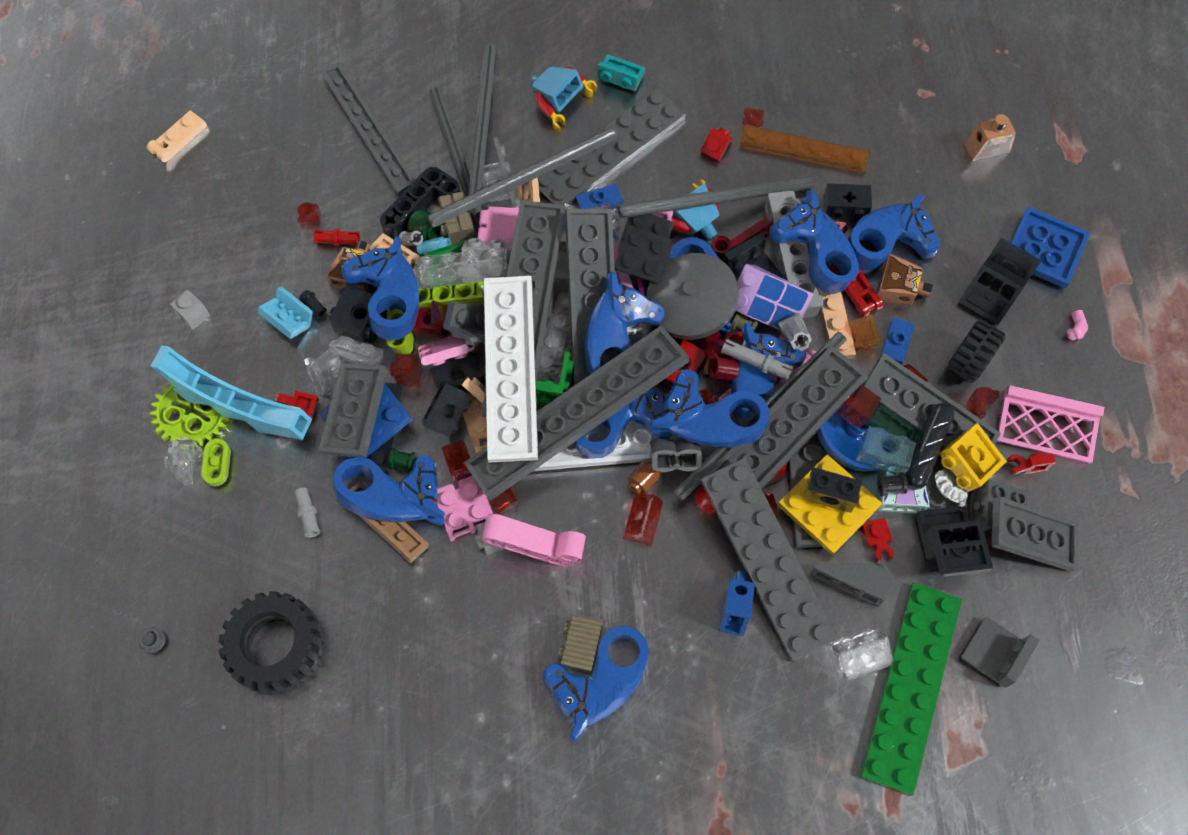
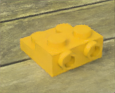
M978 423L970 426L961 436L952 440L939 453L942 457V465L954 473L957 477V485L962 489H966L967 492L981 487L1007 462Z

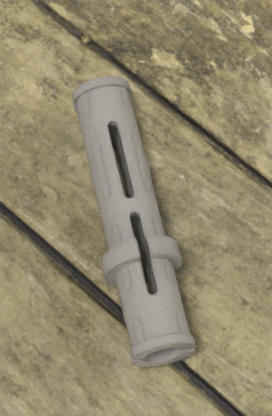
M729 339L725 341L721 351L723 354L762 369V372L765 374L769 372L785 380H788L793 366L774 359L772 355L766 356Z

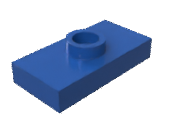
M616 183L576 196L579 209H612L624 204Z
M893 317L881 355L885 353L902 365L916 324Z

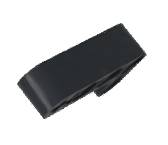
M437 167L425 169L381 215L380 223L383 233L394 240L395 236H399L401 232L408 229V218L413 212L419 209L426 210L435 199L441 196L460 192L458 181Z

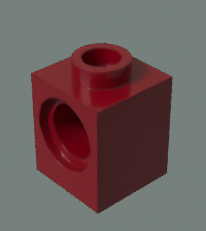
M419 308L413 328L416 338H443V332L446 329L443 328L445 317L442 308ZM431 321L436 322V323L433 324V325H426L427 323H429V322H431Z

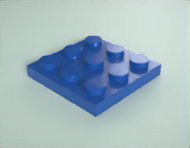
M1027 207L1011 243L1042 260L1033 275L1066 289L1090 232Z
M384 384L366 457L413 420L386 384ZM330 404L318 413L325 423Z

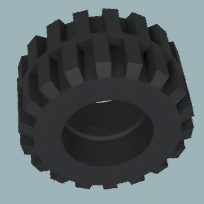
M979 319L948 362V369L971 383L977 381L1002 345L1006 333Z

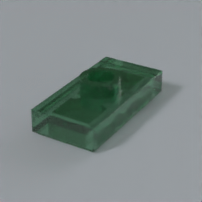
M877 404L865 423L903 451L909 449L918 431L881 404Z

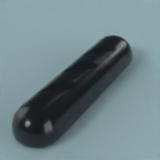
M946 403L934 405L926 420L905 471L910 489L920 490L925 487L954 418L952 407Z

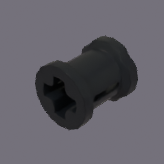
M899 472L898 475L893 476L879 474L877 476V488L880 496L896 492L906 494L908 482L905 473Z

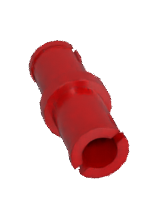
M315 229V233H313L315 244H333L334 246H340L341 244L356 245L361 240L359 231Z

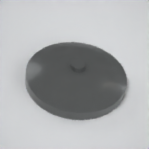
M690 253L675 257L666 262L658 284L649 283L646 297L659 303L664 308L665 317L657 325L658 327L662 325L672 337L694 340L716 333L729 322L738 305L739 290L733 272L723 261L708 254Z

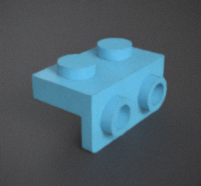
M283 287L277 288L274 299L258 308V314L289 339L311 327L312 310Z

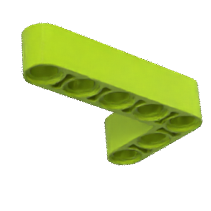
M484 279L418 286L419 308H442L444 313L447 312L449 301L484 305ZM387 309V320H395L404 315L401 310ZM413 330L402 339H386L387 344L396 356L407 357L413 351Z

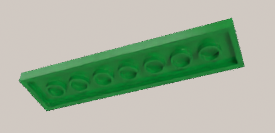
M915 582L911 584L860 778L903 794L914 796L962 602L961 598Z

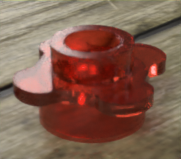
M746 108L744 110L745 118L743 119V124L750 129L763 126L762 117L765 112L762 109Z
M306 202L298 206V223H317L319 221V216L317 215L318 205Z

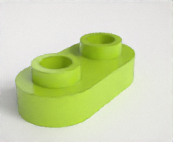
M212 439L204 448L201 475L203 480L210 486H220L228 478L231 449L223 439ZM222 450V453L216 456V452ZM220 472L217 478H213L215 473Z

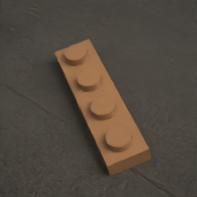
M360 481L350 490L361 492L367 490L368 487ZM360 516L409 563H412L428 548V543L406 522L380 521Z

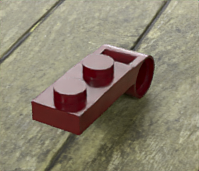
M764 217L732 240L723 235L716 236L712 240L711 248L719 259L723 261L724 253L762 233L767 238L771 222Z
M717 331L710 336L698 339L710 358L708 365L709 377L728 381L736 379L739 373V364L734 357L721 353L725 340L720 332Z

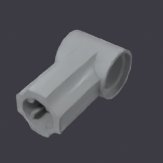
M800 313L778 322L785 340L790 342L793 349L803 351L809 348L812 339Z

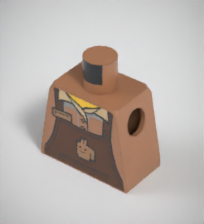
M999 114L995 119L980 122L964 144L972 161L1009 153L1016 133L1009 118L1006 115Z
M358 241L355 249L344 247L340 250L326 275L330 287L341 290L346 287L347 282L342 277L341 267L346 260L367 253L370 247L367 242ZM362 282L357 283L359 290L372 294L373 285Z
M890 254L883 268L877 294L882 302L912 305L917 294L929 297L933 284L920 281L923 273L921 267Z

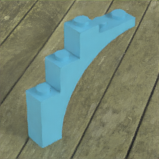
M161 345L150 366L174 385V391L188 402L210 405L223 417L244 420L258 432L303 440L312 421V418L299 407L277 403L256 396L216 378L183 358L169 346Z

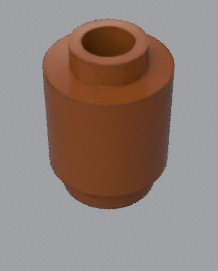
M650 459L642 461L627 478L629 482L628 487L635 494H646L660 478L661 472L652 469Z

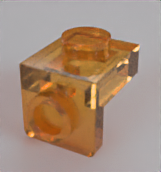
M873 314L849 321L856 347H864L865 350L879 347L878 343L885 341L884 336H879Z

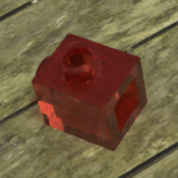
M395 354V360L390 364V375L394 376L396 384H403L404 387H420L422 364L419 354Z
M861 385L844 402L839 415L845 418L849 424L859 428L870 420L882 398Z

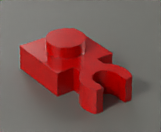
M886 518L866 521L861 526L867 548H875L873 554L875 562H881V552L887 554L889 561L894 558V551L887 544L891 543L893 539Z

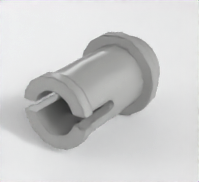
M403 231L398 236L400 237L401 245L406 248L420 245L423 242V235L417 236L421 234L419 231Z

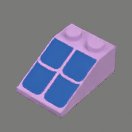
M745 264L737 282L739 299L736 311L780 330L778 322L797 313H800L803 318L814 293L756 265Z

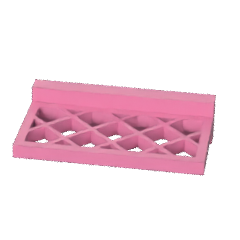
M1011 385L1003 390L1001 397L1003 403L997 430L1001 434L997 443L1043 452L1044 454H1053L1057 457L1087 464L1093 463L1099 421L1104 414L1105 407ZM1009 404L1017 405L1023 414L1013 419L1008 412ZM1033 410H1039L1046 420L1037 425L1029 413ZM1057 415L1064 416L1070 425L1060 430L1053 418ZM1023 416L1026 417L1033 427L1025 433L1021 431L1015 422ZM1080 421L1092 423L1090 433L1085 436L1077 426V423ZM1046 422H1049L1056 434L1049 438H1046L1039 426ZM1010 424L1019 435L1015 439L1003 437L1005 427ZM1070 427L1073 428L1080 438L1072 444L1069 443L1062 433ZM1035 430L1042 442L1038 445L1031 444L1025 435ZM1058 435L1066 447L1062 450H1055L1049 440ZM1082 441L1087 448L1086 457L1078 455L1072 446Z

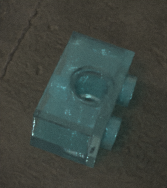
M869 426L862 437L856 461L894 475H898L899 472L906 473L910 467L916 442L910 441L905 436H896L888 433L882 428ZM882 447L888 448L890 452H886Z

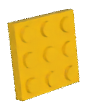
M828 454L815 466V468L854 478ZM810 471L778 502V506L827 552L833 555L883 503L863 485H861L857 505L851 513L804 500L803 496L808 477L811 473Z

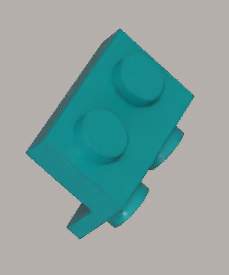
M607 54L604 61L598 64L597 78L619 85L624 89L636 91L645 74V67Z

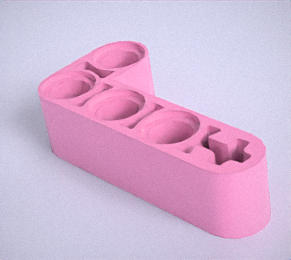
M488 514L481 540L485 543L555 565L569 566L582 561L586 536L574 531L557 534L502 515Z

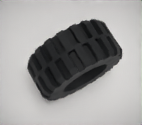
M270 591L269 596H266L262 592L255 594V599L252 601L249 598L241 602L243 606L239 610L234 608L230 612L233 616L231 620L224 621L222 628L226 630L225 634L219 635L218 643L223 645V648L219 649V655L225 661L223 663L225 670L238 683L252 691L254 690L265 695L269 692L274 695L282 694L284 689L292 691L297 688L296 683L299 681L304 684L309 679L307 674L311 670L315 672L318 668L317 658H322L324 650L321 648V645L325 643L324 635L321 633L323 628L316 615L304 602L288 593L281 595L278 591ZM285 621L289 623L294 630V642L287 656L273 665L261 666L257 664L251 655L252 642L257 632L272 622Z

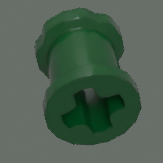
M392 448L388 458L389 469L400 468L408 470L410 473L413 463L418 457L417 452L410 454L400 452L397 448Z

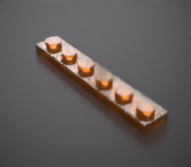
M749 125L744 126L740 147L862 173L866 172L870 154L869 150Z

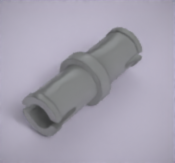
M299 488L293 492L298 507L297 517L301 519L305 537L312 538L320 534L315 516L317 510L312 505L309 489Z

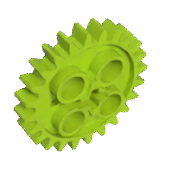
M170 382V388L160 387L163 395H154L159 402L151 403L155 411H151L150 415L152 418H156L151 423L153 427H157L155 430L157 435L163 434L162 440L164 442L170 440L172 447L176 446L179 442L181 450H184L187 444H189L191 450H194L195 444L199 443L203 449L204 441L209 442L213 436L221 438L219 429L227 430L223 422H230V418L223 417L213 408L209 411L202 410L204 404L181 401L182 396L174 391L175 386ZM172 403H176V404H178L180 407H178V406H172ZM193 410L196 412V414L189 413V415L186 413V411L192 412ZM173 414L180 415L176 421L168 420ZM201 417L206 418V419H210V421L207 422V421L203 420ZM194 424L202 425L198 431L190 430Z

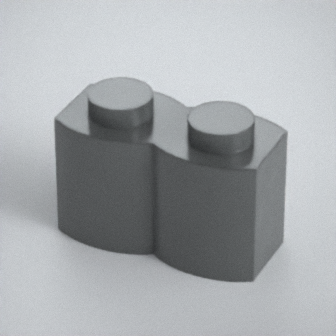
M669 438L653 439L650 441L652 469L659 472H669L675 469L682 471L698 470L701 468L702 461L700 445L683 438L676 440Z

